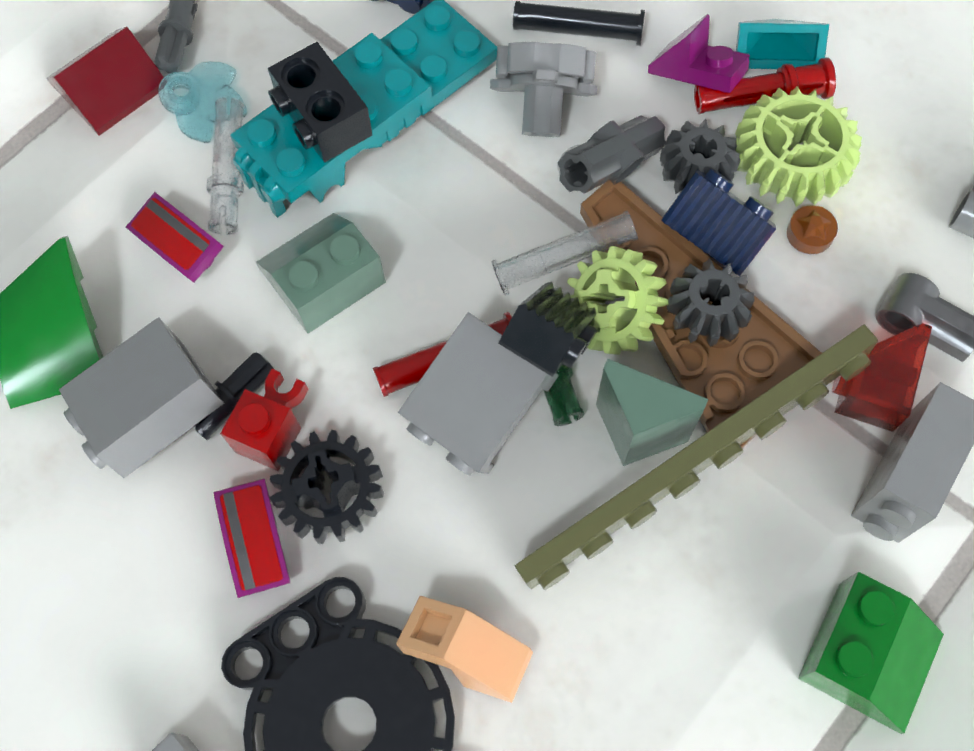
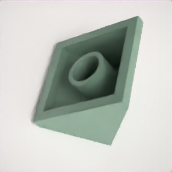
M607 359L603 368L596 406L622 465L626 466L687 443L706 407L708 399Z

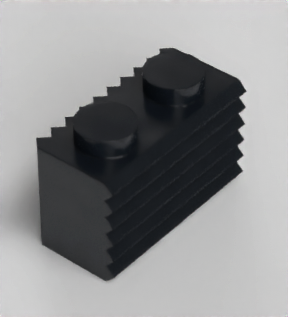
M552 282L545 283L518 306L498 344L553 377L562 365L571 369L579 356L583 355L598 331L596 327L591 325L596 316L595 307L588 309L586 302L579 304L578 297L571 298L569 292L562 293L561 287L554 288Z

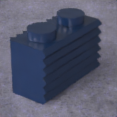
M710 168L706 175L697 169L666 211L661 221L695 246L701 248L724 266L731 263L732 271L736 275L741 276L775 232L776 225L769 220L774 212L752 196L746 202H743L729 191L734 184L714 169Z

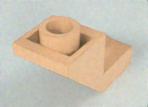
M419 596L396 643L404 654L450 668L464 687L511 703L533 654L531 648L469 610L424 596Z

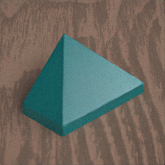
M783 19L739 22L736 52L750 55L748 69H778L783 64L789 63L794 67L817 64L820 58H825L829 24Z

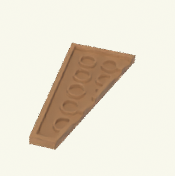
M610 180L605 182L581 203L580 214L602 252L608 253L610 246L623 248L626 251L631 249L643 253V259L655 262L658 265L651 276L664 278L667 283L657 290L660 297L669 299L672 296L670 287L676 277L682 278L684 269L689 264L701 270L703 263L710 258L692 242L661 221L662 216L622 182L615 185ZM711 259L715 269L722 270V267ZM755 295V301L749 309L752 317L747 327L739 328L737 337L731 340V342L720 336L717 344L710 347L706 337L699 335L696 341L690 343L688 339L690 329L674 330L673 321L676 315L667 313V305L658 307L656 312L665 320L663 325L651 324L649 327L655 344L680 387L708 399L699 419L706 432H709L822 354V352ZM754 435L753 437H751L750 439H748L747 441H745L743 444H741L740 446L742 447V449H743L756 435Z

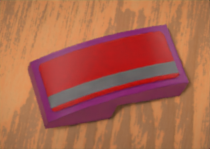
M156 192L151 195L125 227L194 283L211 266L214 258L224 247Z
M265 478L213 492L237 598L289 584L290 577Z

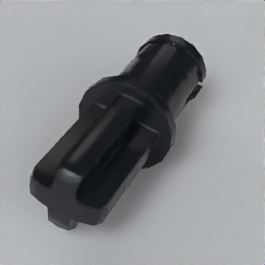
M256 352L246 359L222 384L217 381L215 385L218 388L215 391L224 404L194 426L195 430L208 441L211 435L230 417L244 390L255 393L265 383L271 369H274L273 366L261 354Z

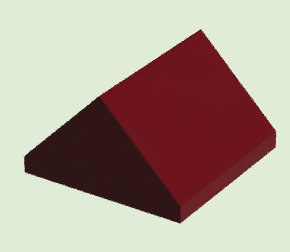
M128 27L114 31L47 77L48 82L98 136L169 86L167 80Z

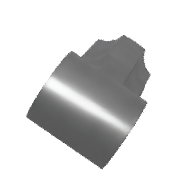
M903 273L900 275L876 314L878 324L895 336L903 338L917 336L959 361H965L974 350V316L940 298L938 287L928 278L915 273Z

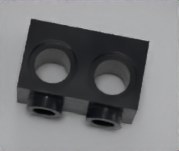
M318 42L267 68L273 88L268 91L273 105L282 117L287 114L290 115L295 122L292 124L293 130L302 146L306 150L313 147L324 163L373 136L366 104Z

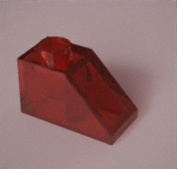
M921 323L877 343L868 356L872 363L866 369L848 381H845L842 376L836 378L833 383L832 393L839 395L834 413L891 432L897 429L911 414L932 326Z

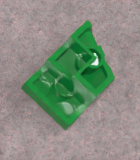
M68 236L59 238L0 293V381L10 409L61 395L60 388L103 358L94 333L97 325L80 282L84 277Z

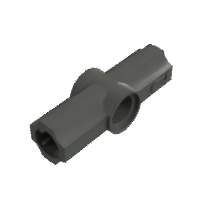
M640 115L620 126L614 120L608 122L595 132L587 142L567 151L558 162L560 168L559 181L569 192L581 191L584 194L609 180L614 185L618 184L629 176L643 161L656 155L666 145L664 138L666 127L656 116L647 118Z

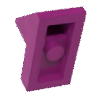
M707 14L671 41L648 65V74L730 93L747 73L750 55L733 51L727 46H709L710 16Z

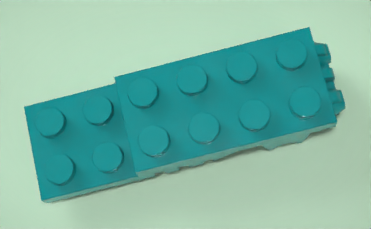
M434 0L382 39L370 33L333 60V63L366 104L373 136L324 163L313 147L306 150L302 146L293 130L292 124L295 122L290 115L287 114L282 117L272 104L230 134L234 146L238 149L232 162L239 170L244 184L249 189L252 187L256 188L259 198L264 203H269L272 213L277 218L286 212L283 201L287 199L292 204L307 191H310L321 203L329 188L334 185H339L340 187L344 185L345 163L363 149L382 147V144L387 140L391 141L399 135V131L404 127L408 128L416 122V118L420 115L424 116L497 60V46L444 0Z

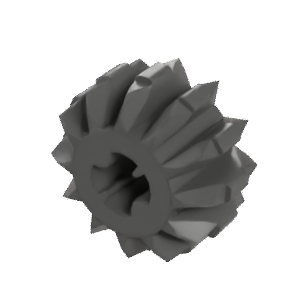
M706 119L699 127H695L689 121H686L681 127V131L672 130L671 134L668 135L666 145L661 150L660 162L661 166H663V181H675V194L682 191L697 169L706 175L709 169L712 168L731 182L733 181L734 172L737 171L740 163V154L736 152V138L724 137V125L714 130L708 128L709 125Z
M709 258L703 263L701 270L689 264L684 269L682 278L676 277L670 287L672 296L668 299L667 313L676 315L673 321L674 330L690 329L688 335L690 343L696 341L699 335L706 337L710 347L717 344L720 336L731 342V340L737 337L739 328L747 327L752 317L749 309L755 301L754 293L745 290L748 283L747 275L731 276V263L722 267V270H717Z

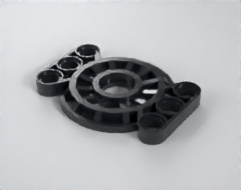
M334 577L325 581L234 641L226 649L221 664L223 675L231 685L243 690H252L246 707L243 730L245 751H256L254 733L257 713L265 715L263 724L265 750L262 751H334L327 743L323 733L324 719L328 710L336 702L345 698H359L366 701L373 709L376 717L374 737L362 751H433V749L452 751L454 746L455 714L451 692L437 664L424 660L432 670L439 687L429 690L423 676L414 667V663L417 660L416 657L407 654L402 655L391 646L377 642L378 632L399 639L402 630L376 620L362 619L366 609L364 594L353 580L345 577ZM338 589L352 591L355 596L353 610L344 617L336 618L329 615L326 608L329 595ZM293 619L305 620L310 629L307 641L298 648L285 647L281 640V631L284 625ZM357 629H365L363 638H353ZM245 650H258L263 659V667L260 673L250 680H241L235 671L237 657ZM264 690H272L268 703L261 702ZM442 699L446 713L445 738L436 737L437 718L434 703Z

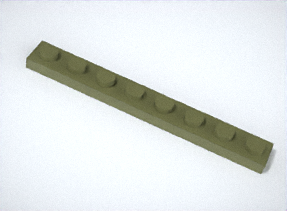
M865 324L514 565L531 590L539 584L543 590L552 587L570 573L566 565L582 554L587 559L597 556L614 542L610 535L626 524L631 529H634L649 520L657 512L654 504L670 493L674 499H678L700 483L701 480L697 475L712 464L717 469H721L734 461L744 452L740 445L756 434L763 440L776 432L787 422L783 415L794 407L800 405L803 410H807L829 393L826 385L842 376L845 381H848L861 373L872 363L868 356L878 342V339Z

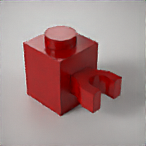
M271 369L265 380L264 397L245 389L220 434L235 453L279 472L281 466L277 462L278 457H287L292 447L291 443L296 440L302 429L291 409L304 400L309 389L305 382L296 379L293 388L289 392L279 393L278 388L281 386L284 378L281 372Z

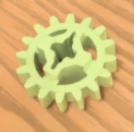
M610 246L608 253L595 250L592 252L593 264L580 261L577 266L582 275L579 279L568 278L567 281L575 289L574 294L570 295V297H578L579 304L586 302L588 309L595 307L596 316L591 325L596 327L598 331L587 348L597 351L604 350L606 354L620 355L621 350L638 351L637 339L651 342L654 337L649 329L650 325H663L665 321L656 312L658 307L668 305V299L658 296L657 290L667 284L666 280L651 276L658 265L655 262L643 259V253L631 249L626 251L616 246ZM615 298H625L624 301H615V304H605L606 301H614Z

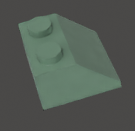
M335 213L327 216L256 261L258 268L307 334L386 283L380 256L353 222Z

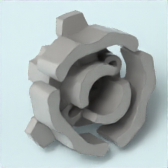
M515 42L508 43V46H498L496 78L498 79L490 80V89L500 92H525L522 135L560 137L563 94L586 97L597 95V86L592 85L595 74L596 52L586 50V47L561 43Z

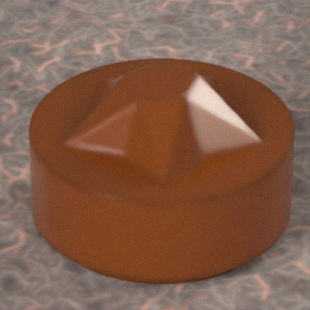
M815 205L804 206L798 209L787 226V238L790 244L798 251L806 254H819L827 250L838 232V224L833 214L827 209Z

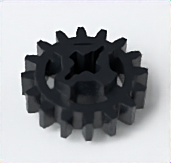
M331 430L327 441L322 442L315 432H311L309 436L310 445L303 447L297 441H293L291 446L295 455L291 459L283 456L278 457L277 462L284 472L283 474L271 475L270 482L281 491L270 496V500L276 508H284L278 517L285 526L296 522L293 531L301 539L310 530H313V537L318 544L325 542L328 532H333L338 541L343 542L345 541V528L351 526L359 533L364 530L360 521V517L363 514L376 517L378 512L370 500L383 498L384 491L382 486L372 482L383 477L379 465H370L374 460V455L369 447L358 452L359 442L355 436L351 435L342 444L336 430ZM330 457H339L350 463L339 465L332 461ZM307 466L302 476L299 477L302 470ZM324 471L333 480V483H331L332 492L329 493L331 503L321 493L324 489ZM358 494L353 504L345 510L351 497ZM304 507L306 510L315 507L323 512L324 518L310 516L299 508Z

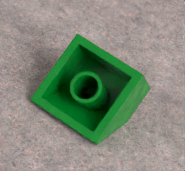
M858 571L839 584L798 679L890 729L904 734L944 634L911 598Z

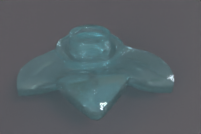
M213 61L197 64L188 73L174 72L165 76L160 82L158 93L161 104L169 112L176 115L177 124L181 132L193 140L209 143L213 136V123L230 122L247 115V108L241 96L230 87L236 77V69L228 64ZM178 88H185L189 90V93L185 96H178L173 91Z

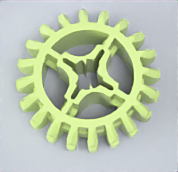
M798 86L790 92V95H787L780 88L773 93L772 98L762 95L757 101L756 106L750 105L749 109L745 111L742 122L738 124L735 133L736 152L740 154V163L737 171L747 172L745 177L746 185L759 183L761 185L759 188L760 197L770 191L776 194L777 204L783 201L785 197H790L796 207L803 203L805 197L815 205L818 201L822 200L823 196L831 198L835 195L840 187H843L850 181L853 170L856 169L860 161L859 156L861 153L859 149L862 137L855 134L858 121L846 120L848 107L836 109L833 107V96L824 101L817 98L816 89L809 95H803Z

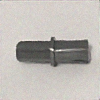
M170 0L167 16L159 24L158 33L161 39L154 62L158 69L165 70L168 74L177 72L178 67L181 65L185 46L192 42L193 32L191 26L198 7L195 0Z

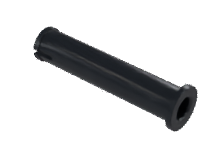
M516 1L513 12V29L637 41L636 45L641 46L645 10L641 9L640 14Z

